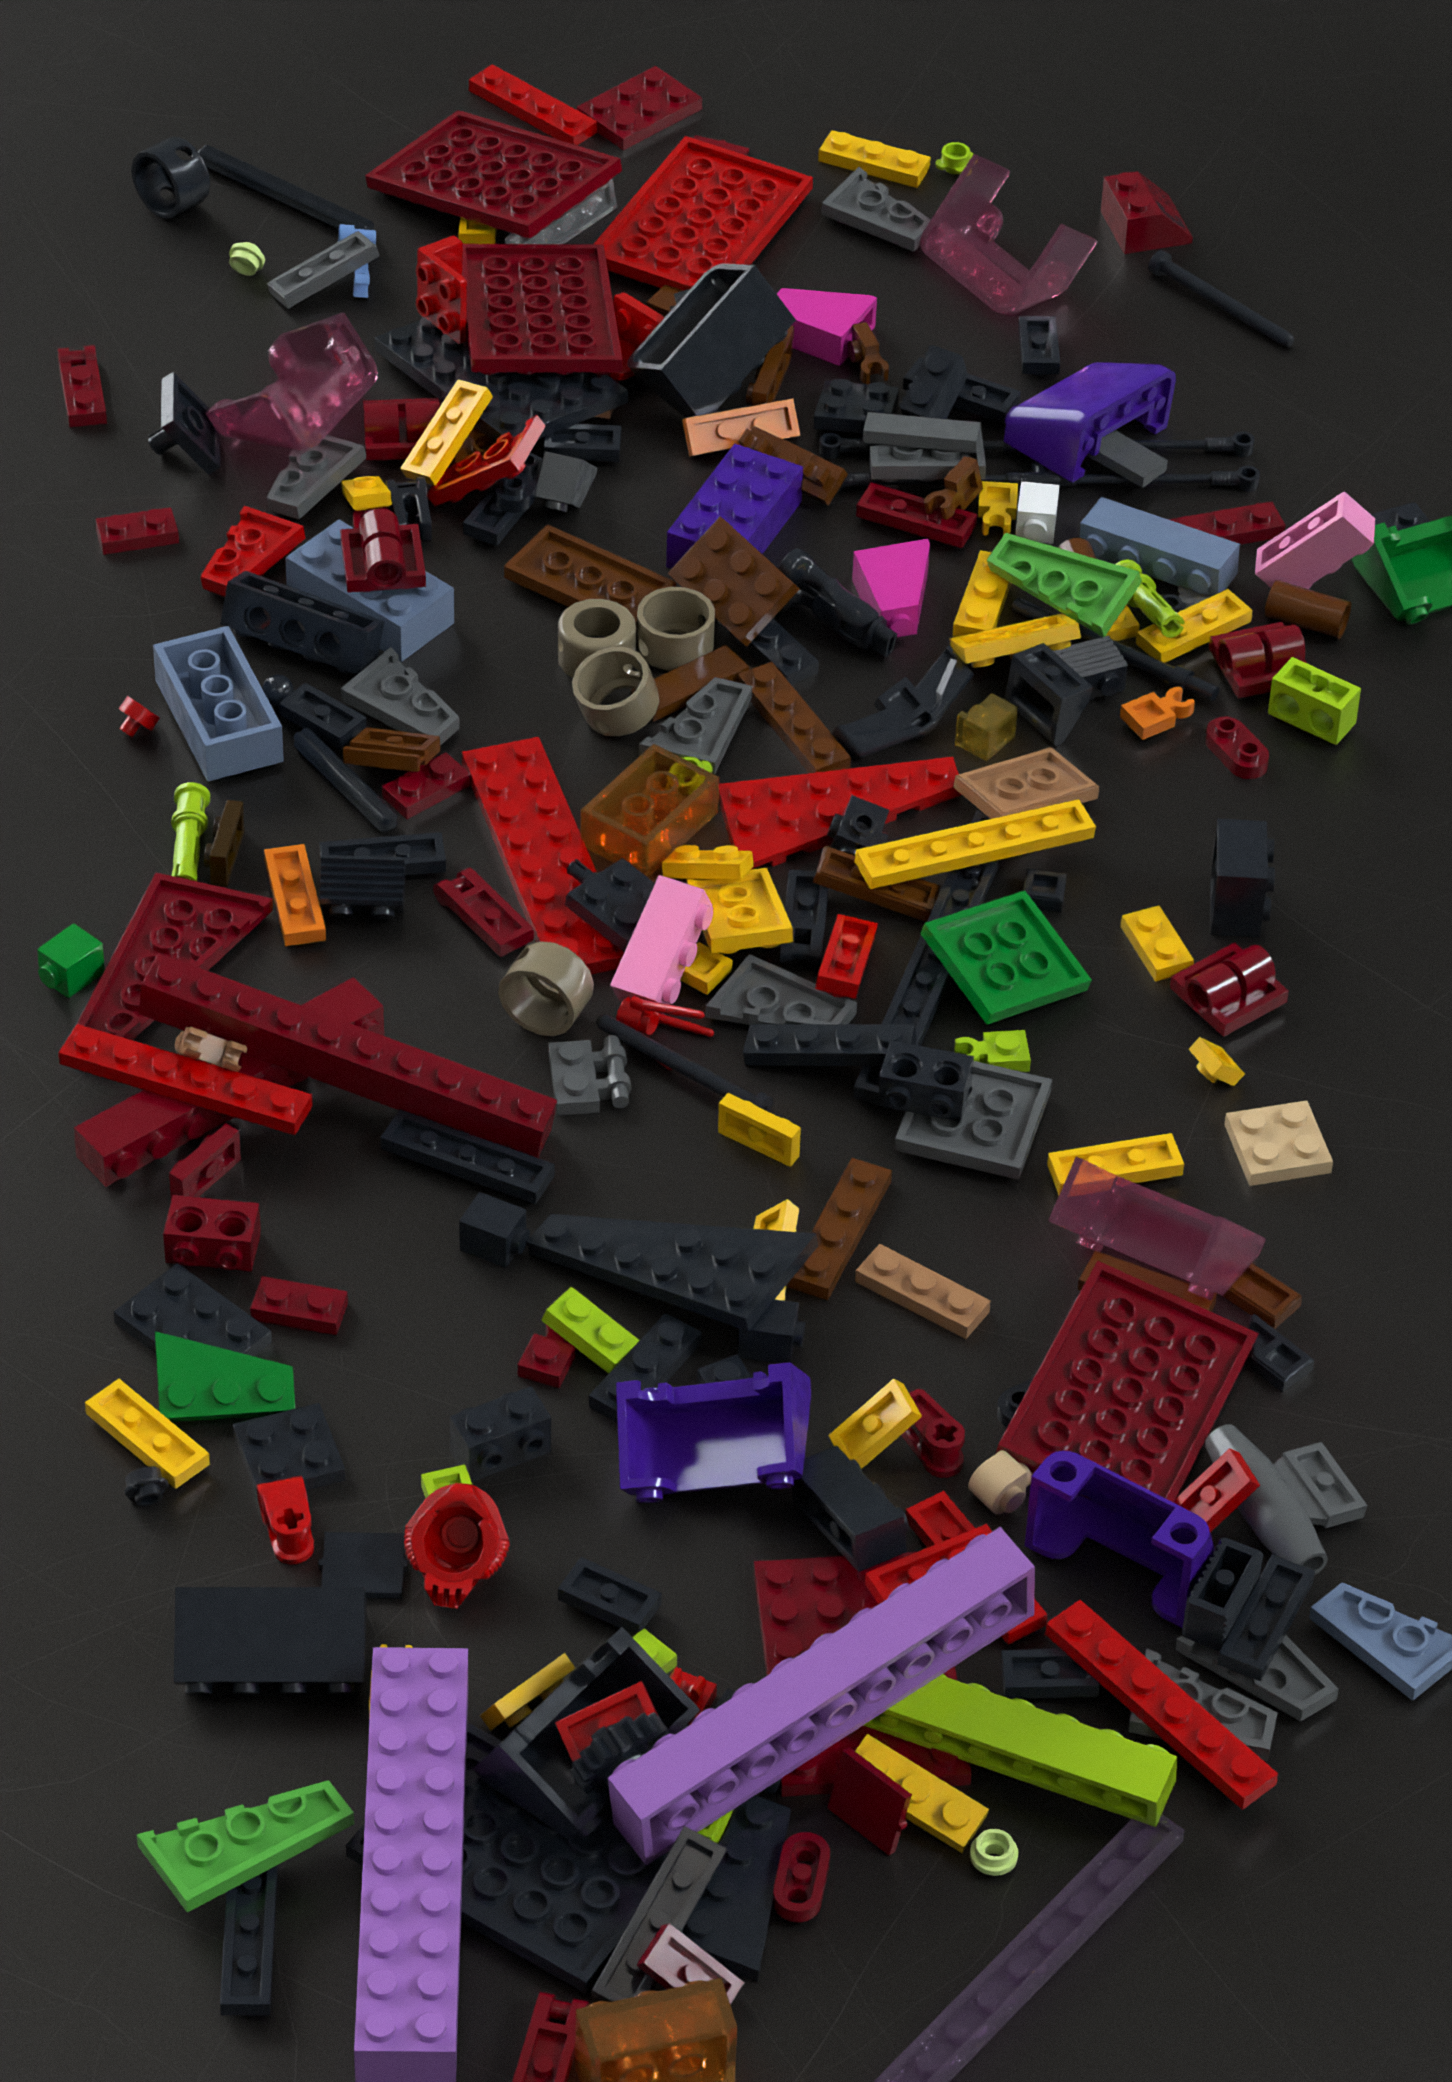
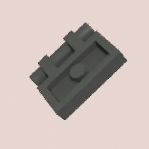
M617 1036L605 1037L603 1040L604 1049L598 1052H592L590 1040L548 1043L554 1098L557 1099V1116L599 1113L600 1100L612 1099L613 1106L616 1108H624L629 1104L628 1095L631 1092V1082L629 1076L624 1071V1067L627 1064L626 1051L620 1046V1040ZM608 1072V1076L606 1079H596L595 1073Z

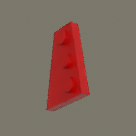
M535 415L527 420L525 423L526 427L518 435L513 437L510 432H507L497 438L496 443L483 456L479 451H475L447 468L437 485H432L427 493L428 499L435 507L447 501L455 503L473 490H486L501 478L512 479L524 470L526 466L525 460L546 427L539 416Z
M244 505L239 513L240 522L237 526H231L227 533L228 541L225 546L216 550L200 576L203 589L225 597L228 581L242 572L248 571L261 576L306 539L303 525Z

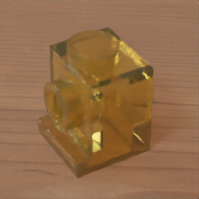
M991 694L979 705H974L968 714L961 711L957 715L955 744L988 761L1015 737L1018 707Z

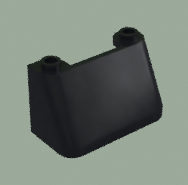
M621 1627L577 1667L473 1770L487 1785L567 1839L577 1834L583 1840L603 1821L598 1812L610 1799L609 1787L606 1786L599 1793L593 1790L589 1794H586L580 1788L570 1772L573 1769L572 1760L555 1722L641 1681L645 1685L658 1716L670 1734H677L688 1727V1722L700 1709L630 1634Z

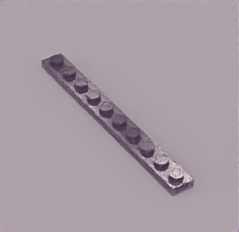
M1162 1814L1156 1827L1131 1819L874 2082H950L1183 1842L1185 1830Z

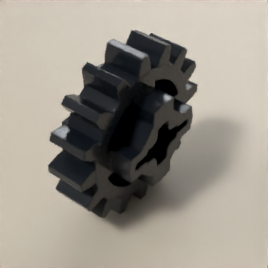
M655 1712L648 1716L646 1713H642L634 1721L630 1716H625L615 1724L608 1727L603 1726L591 1736L593 1739L591 1744L579 1753L581 1758L572 1762L573 1769L570 1772L586 1794L593 1790L599 1793L606 1786L609 1787L608 1777L613 1774L614 1770L621 1763L629 1759L636 1760L652 1750L659 1739L670 1734V1732Z

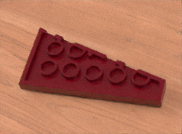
M156 872L77 1024L134 1040L154 1021L139 1014L141 984L156 955L161 953L208 971L273 911V898Z

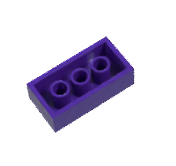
M734 444L667 531L666 567L672 569L720 516L763 554L802 502L803 466Z

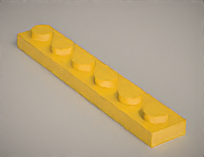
M1077 799L857 849L854 862L869 888L874 889L1094 838L1096 826L1081 801Z

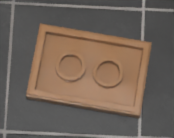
M1051 747L956 775L954 781V788L990 819L1077 799L1081 803L1098 799L1099 786Z

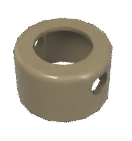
M686 587L657 589L642 599L637 611V650L648 664L664 671H671L713 651L715 608L710 599L702 593ZM678 632V633H684V634H682V635H677V634H666V633Z
M586 599L574 603L564 610L558 621V662L565 674L572 678L584 659L598 650L614 646L628 647L636 651L635 618L627 608L617 602L606 599ZM587 636H604V638H591ZM626 664V666L632 670L633 665Z
M613 646L596 651L585 658L578 666L572 680L573 693L585 721L592 730L604 736L620 737L634 733L646 726L656 714L660 702L658 688L648 663L639 652L628 647ZM626 664L633 665L638 671L629 669ZM621 688H633L636 690L631 696L621 702L601 705L604 698L615 690Z
M539 941L527 945L500 981L498 995L502 1007L511 1019L524 1029L539 1035L556 1036L565 1033L573 1025L592 997L594 982L589 968L570 949L553 942Z

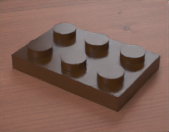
M721 516L668 572L682 587L698 591L710 599L715 608V618L746 647L799 591V588Z

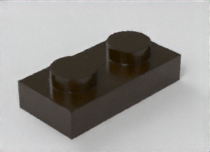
M227 800L222 816L216 815L213 825L214 842L213 844L207 843L204 854V867L210 868L211 885L228 886L244 834L242 801Z

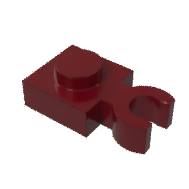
M546 1325V1336L533 1334L518 1363V1376L560 1388L575 1359V1347Z

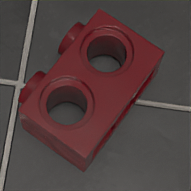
M172 1195L163 1232L165 1263L252 1271L261 1234L259 1203Z

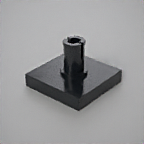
M174 372L162 378L161 428L148 434L150 447L156 454L162 455L165 451L178 444L207 474L214 472L220 468V418Z

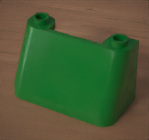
M1452 515L1399 531L1396 526L1387 529L1385 522L1375 525L1374 544L1364 554H1357L1351 558L1355 569L1397 621H1406L1407 625H1412L1427 618L1428 614L1451 608Z

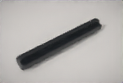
M304 728L301 732L295 733L293 736L295 739L294 747L379 831L387 833L390 829L396 828L398 824L396 821L397 814L311 729Z

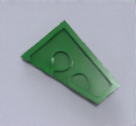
M155 1331L159 1412L171 1422L259 1417L295 1409L293 1366Z

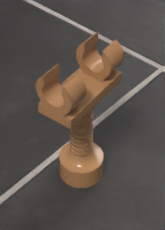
M186 1027L185 1031H182L175 1041L177 1054L202 1060L236 1072L242 1067L238 1065L241 1053L247 1052L246 1045L231 1040H224L194 1027Z

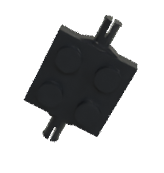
M624 858L599 872H592L578 859H575V861L569 864L566 872L580 882L581 885L567 893L564 905L625 952L655 883Z

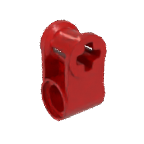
M297 1476L256 1485L264 1525L267 1526L274 1555L282 1563L290 1565L305 1562L314 1552V1540L310 1529L311 1514L303 1477Z

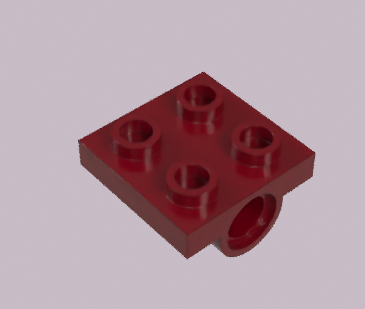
M438 398L363 400L366 460L388 461L407 459L440 408Z
M374 509L363 515L359 524L360 528L340 529L347 593L426 587V573L418 524L399 525L398 518L392 511Z
M1283 622L1210 636L1209 650L1238 699L1271 692L1272 678L1292 657L1307 663L1305 660L1304 638L1301 630L1295 624L1285 626Z
M1235 942L1171 976L1170 989L1223 1037L1287 1003L1289 992L1275 979L1274 963L1264 948L1255 944L1243 950Z

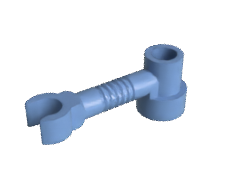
M339 225L338 242L359 231L376 245V230L355 229L354 225ZM368 263L354 271L353 297L368 298V285L370 282Z

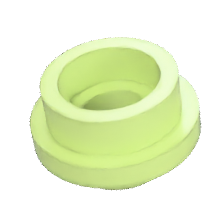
M235 243L229 251L230 266L240 274L254 275L258 270L262 269L265 263L264 255L253 243Z
M988 1829L983 1831L972 1842L970 1860L974 1867L984 1874L992 1876L1003 1875L1015 1867L1018 1860V1848L1007 1832L1000 1829ZM988 1854H997L999 1856H990Z

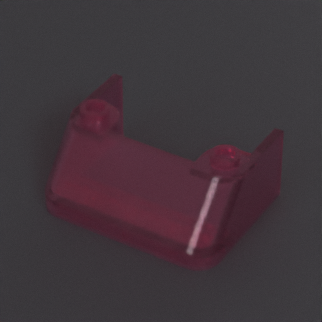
M973 154L925 228L921 237V248L929 258L992 310L1010 317L1062 294L1068 288L1098 241L1060 224L1029 271L994 242L1002 228L1003 216L1000 209L991 202L1011 172L998 164Z
M1077 1156L1048 1220L1078 1234L1079 1238L1076 1243L1101 1252L1103 1246H1106L1189 1281L1188 1291L1211 1301L1215 1293L1224 1296L1260 1255L1266 1238L1223 1217L1212 1216L1121 1178Z

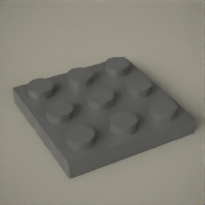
M974 1061L972 1086L962 1121L906 1111L895 1138V1151L1019 1180L1051 1093L1052 1079Z

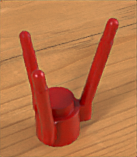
M633 996L623 1000L616 1015L617 1020L644 1035L653 1034L658 1023H662L707 1037L714 1036V1031L710 1028L664 1015L670 1014L696 1019L704 1018L705 1014L703 1011L646 1001ZM660 1063V1064H661L662 1066H664L666 1069L672 1070L671 1068H669V1067L665 1066L664 1064Z

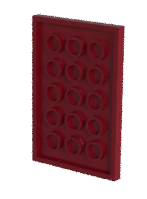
M457 110L365 175L367 188L386 195H392L414 204L434 208L440 212L450 213L469 221L479 222L494 229L511 232L520 237L531 238L554 220L559 219L576 204L584 201L595 190L607 184L610 179L622 171L621 160L618 157Z
M463 244L462 276L467 281L466 331L472 372H481L487 375L498 372H518L524 375L536 372H555L561 375H568L573 372H593L598 375H606L611 372L622 373L623 359L604 245Z
M1097 1260L1001 1438L996 1453L1001 1450L1006 1451L1018 1463L1025 1464L1034 1473L1052 1453L1071 1451L1174 1503L1259 1333Z
M916 1552L904 1553L860 1572L844 1556L754 1561V1579L766 1675L771 1674L774 1667L787 1658L794 1659L810 1649L814 1641L821 1635L826 1633L833 1634L849 1624L853 1616L865 1608L872 1609L879 1605L865 1585L866 1572ZM955 1666L943 1673L946 1677L957 1681ZM861 1726L780 1780L782 1797L831 1794L834 1785L831 1777L838 1771L843 1751L848 1747L856 1751L866 1734H869L951 1786L971 1785L972 1773L970 1763L958 1759V1756L933 1747L929 1749L866 1726Z

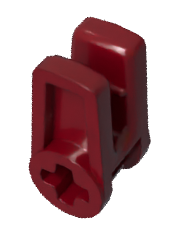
M923 1389L909 1392L922 1417L901 1436L921 1461L926 1471L931 1475L939 1478L955 1476L963 1468L964 1454L961 1448L965 1442V1429L962 1424L949 1415Z

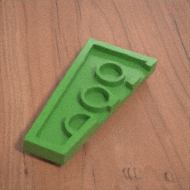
M1009 533L1004 534L987 559L990 571L1102 637L1106 636L1142 582L1139 571Z
M327 1780L268 1798L267 1804L253 1808H244L242 1804L225 1809V1816L198 1823L197 1818L177 1823V1829L158 1835H155L154 1830L137 1834V1843L142 1853L188 1913L354 1825V1812L330 1781Z

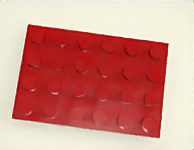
M685 136L594 244L604 245L608 271L659 288L668 285L677 289L688 290L706 271L718 264L751 265L813 189V177Z

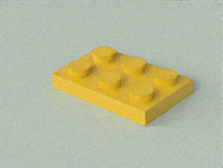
M1061 613L949 638L951 648L966 664L971 663L973 668L994 664L995 657L1009 654L1010 659H1012L1013 654L1042 643L1051 650L1068 648L1071 646L1070 640L1079 639L1081 635L1078 622Z
M767 868L752 869L741 880L686 879L687 884L704 889L713 905L712 921L706 930H702L711 954L719 952L732 954L741 949L755 947L774 948L780 944L793 942L792 925Z

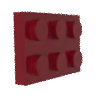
M654 66L577 106V110L597 121V133L620 149L625 150L702 110V97L657 66Z

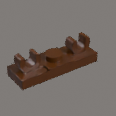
M753 426L751 430L746 429L738 441L743 447H748L752 450L803 466L802 493L829 506L848 475L844 468L756 426Z

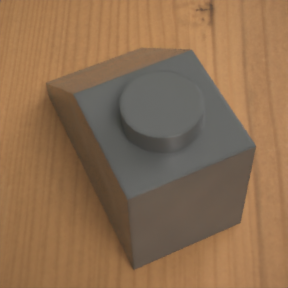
M545 451L535 497L546 501L545 508L560 512H567L568 506L580 508L598 468L582 459Z

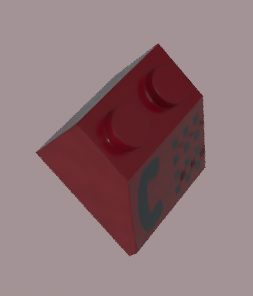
M1138 171L1104 177L1101 213L1124 254L1192 243L1193 237L1170 196Z

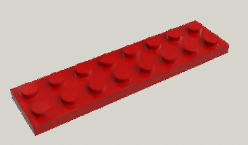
M534 737L463 751L462 765L471 774V787L526 920L534 928L535 942H553L570 949L583 960L591 974L617 969L625 952L564 905L567 893L581 885L575 878L567 874L566 871L569 864L578 859L592 872L597 871L540 738Z

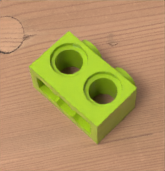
M1292 657L1272 678L1268 714L1337 745L1356 724L1361 688Z

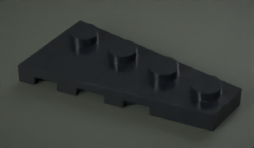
M755 1795L739 1806L719 1845L727 1848L726 1853L683 1929L682 1934L730 1972L758 1982L773 1907L774 1884L782 1847L787 1838L791 1808Z

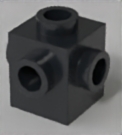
M851 795L842 815L835 813L827 832V836L833 838L830 847L855 856L857 849L886 843L889 834L882 832L889 810Z

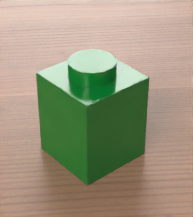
M74 923L37 949L38 975L45 986L57 990L68 999L100 977L105 971L103 943Z

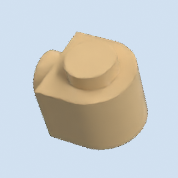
M1001 1450L975 1470L969 1480L968 1489L994 1514L1011 1513L1023 1503L1026 1496V1487L1031 1484L1032 1473L1025 1464L1018 1463L1006 1451Z

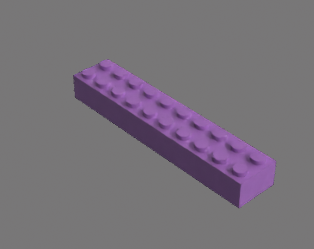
M1001 1527L988 1535L982 1534L975 1537L968 1543L965 1550L949 1560H939L930 1567L926 1575L912 1584L905 1583L898 1586L892 1591L887 1600L872 1609L865 1608L853 1616L849 1624L833 1634L826 1633L814 1641L810 1649L796 1658H787L774 1667L771 1674L757 1683L745 1684L734 1693L729 1701L716 1709L709 1708L704 1710L693 1720L691 1725L677 1734L665 1735L646 1754L636 1760L629 1759L621 1763L614 1770L613 1774L608 1777L613 1824L645 1865L653 1862L671 1850L684 1826L695 1832L704 1829L871 1721L888 1708L1033 1616L1035 1566Z
M373 1647L354 2043L355 2082H456L468 1714V1648Z

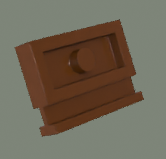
M366 727L350 741V747L345 746L343 748V762L346 764L419 772L421 765L425 766L440 752V736Z

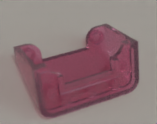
M343 312L281 334L269 349V362L279 379L275 383L267 385L261 392L235 401L231 399L220 400L206 412V415L215 429L225 437L304 451L318 445L374 385L378 374L377 366Z

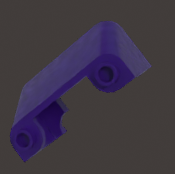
M1092 363L1020 405L1012 407L1005 418L1006 428L1003 442L1073 483L1084 476L1085 469L1080 467L1083 460L1089 453L1093 456L1099 454L1101 439L1107 434L1134 419L1144 424V428L1154 434L1167 428L1176 374L1160 364Z
M788 1362L768 1365L769 1376L760 1371L753 1372V1378L679 1387H672L665 1382L658 1383V1388H645L643 1391L641 1390V1382L638 1380L617 1382L620 1490L635 1496L638 1503H657L663 1501V1495L759 1484H766V1487L771 1489L793 1487L794 1480L803 1477L811 1405L810 1377Z

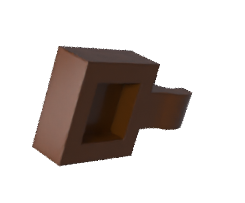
M867 322L854 324L852 327V341H848L847 348L851 362L857 363L860 369V380L864 384H870V375L879 374L883 381H888L889 365L880 356L879 343Z
M964 456L948 472L944 478L945 489L932 492L924 499L926 514L931 515L935 509L940 507L942 518L947 520L954 515L956 508L965 510L983 490L978 461L976 459Z

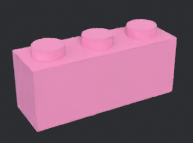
M1344 491L1259 547L1256 555L1255 575L1270 588L1275 580H1280L1309 589L1313 583L1327 574L1335 573L1342 564L1357 554L1361 555L1369 550L1374 544L1375 518Z
M661 875L658 876L610 984L619 1001L623 1002L625 998L635 996L646 1001L669 1005V1003L673 1004L677 1000L681 988V976L685 967L692 965L696 957V943L700 933L709 927L713 917V905L704 889Z

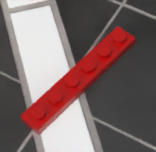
M76 1024L58 1052L60 1065L292 1135H296L313 1106L312 1094Z
M1077 1601L1046 1623L1045 1635L1242 1810L1276 1786L1278 1773L1083 1601Z

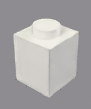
M1021 481L1016 536L1040 543L1053 544L1059 485Z

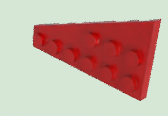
M953 757L717 784V797L731 846L738 847V851H752L753 868L766 863H770L773 867L786 862L787 855L801 850L810 853L824 848V846L831 845L833 838L827 836L828 829L835 813L842 815L851 795L888 809L889 813L885 822L887 824L895 821L898 813L911 808L921 811L961 796V793L954 788L955 776L959 775Z

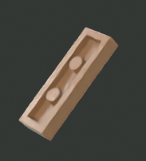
M879 1244L856 1270V1283L965 1339L969 1337L990 1312L991 1300L882 1244Z

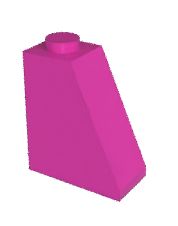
M782 288L777 293L796 319L792 324L794 326L793 349L840 366L849 356L847 345L848 341H852V327L854 324L867 322L871 331L875 328L877 297L872 295Z
M928 539L854 551L852 581L860 599L870 604L878 612L879 617L882 615L887 620L886 626L895 631L897 637L917 634L928 575L930 550Z

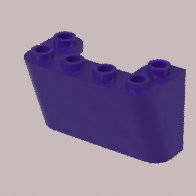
M1058 1451L1049 1455L1031 1476L1024 1546L1051 1559H1063L1071 1556L1087 1537L1163 1576L1152 1593V1607L1159 1616L1183 1628L1187 1598L1190 1597L1191 1591L1194 1590V1585L1197 1584L1198 1578L1201 1577V1572L1205 1570V1565L1208 1564L1209 1558H1212V1552L1215 1551L1210 1529L1206 1521L1197 1514L1077 1453Z

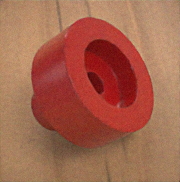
M128 695L118 708L128 715L119 729L132 738L141 725L152 731L160 717Z

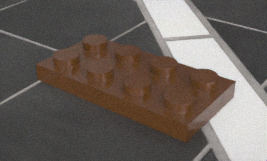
M548 524L504 565V578L567 607L586 599H606L619 603L627 608L635 618L636 633L638 605L642 599L657 589L676 587V582Z

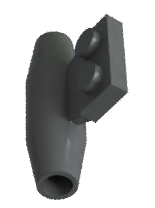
M1234 1425L1220 1426L1207 1437L1205 1447L1212 1463L1231 1448L1240 1452L1258 1480L1260 1486L1237 1508L1261 1543L1273 1555L1314 1570L1316 1575L1325 1567L1328 1557L1313 1524L1323 1525L1326 1529L1364 1518L1368 1505L1322 1442L1283 1452V1455L1273 1464Z

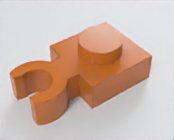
M1173 687L1166 692L1165 697L1159 698L1152 692L1122 704L1120 718L1144 740L1175 727L1176 718L1183 719L1191 716L1194 712L1195 701L1189 699L1181 702L1183 689L1181 687Z

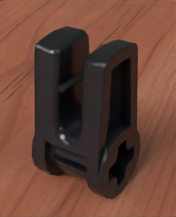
M420 476L416 477V481L395 483L394 479L386 480V486L391 491L392 505L388 509L397 516L399 525H408V515L414 516L419 527L420 538L422 540H431L432 524L425 477Z

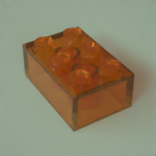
M653 744L581 809V840L584 841L588 850L613 863L624 858L649 878L675 848L683 846L718 813L719 777Z
M722 1978L709 1981L695 1980L681 1987L658 1992L644 1991L635 1997L612 2002L598 2001L587 2007L576 2009L575 2067L580 2082H735L737 2024Z

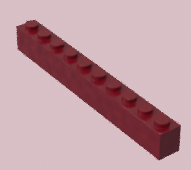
M161 953L156 955L141 984L139 1014L183 1031H185L186 1027H194L224 1040H231L246 1045L247 1052L245 1054L391 1108L410 1112L539 1158L551 1132L557 1099Z

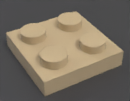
M1307 1100L1226 1113L1224 1125L1249 1186L1332 1172L1333 1160Z

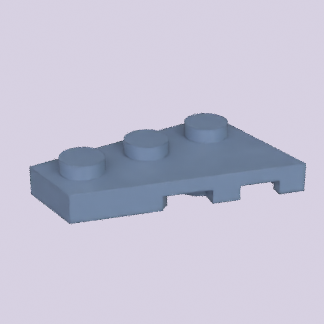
M1343 1582L1311 1606L1309 1619L1412 1701L1452 1669V1635L1437 1629L1438 1623L1423 1616L1419 1621L1395 1611L1392 1603Z

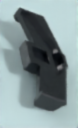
M948 645L916 688L907 677L903 678L877 697L874 706L880 712L846 725L841 724L834 729L832 735L852 759L863 758L906 740H921L937 728L938 721L968 684L974 673Z

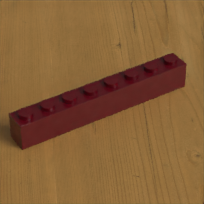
M354 977L302 1004L304 1007L384 1036V1006ZM243 1052L238 1061V1065L242 1066L238 1071L239 1073L290 1087L308 1078L305 1075ZM142 1090L74 1127L76 1157L107 1187L236 1117Z

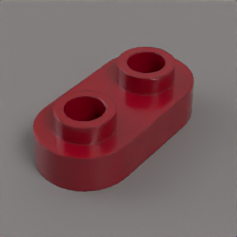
M1228 716L1215 718L1208 723L1205 738L1206 746L1234 775L1243 779H1256L1266 773L1269 751L1243 723Z
M811 1832L796 1833L790 1836L782 1847L773 1890V1906L780 1917L790 1922L808 1921L814 1918L821 1908L829 1870L830 1848L828 1843L817 1834ZM801 1861H808V1862H811L812 1864L807 1865V1864H803V1863H799V1862H801ZM793 1900H800V1901H802L803 1903H794V1902H791V1901H793Z

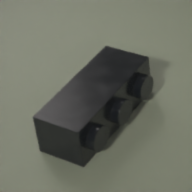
M838 1446L804 1459L803 1477L794 1480V1486L791 1487L793 1501L858 1572L907 1553L905 1533L909 1530V1524L905 1513L899 1506H893L885 1497L879 1484L876 1482L872 1483L863 1474L856 1460H850Z

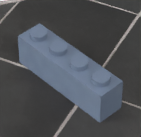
M1103 497L1099 499L1080 523V538L1087 540L1091 544L1097 559L1112 564H1117L1126 559L1133 560L1141 567L1142 574H1147L1149 577L1208 597L1224 591L1238 574L1239 543Z

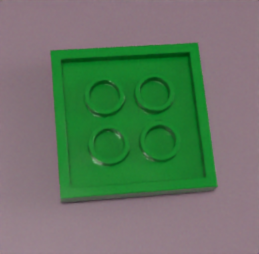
M1025 890L924 923L920 933L986 1025L1085 992L1092 981Z

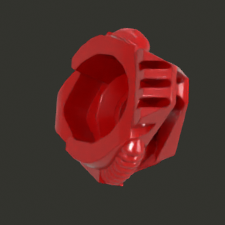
M454 1483L435 1490L424 1500L406 1524L404 1530L406 1556L412 1568L420 1571L424 1576V1587L434 1606L458 1609L479 1579H489L490 1576L494 1575V1572L498 1571V1568L502 1566L501 1563L505 1561L504 1558L507 1557L506 1553L509 1551L508 1548L510 1546L497 1505L486 1492L471 1484Z

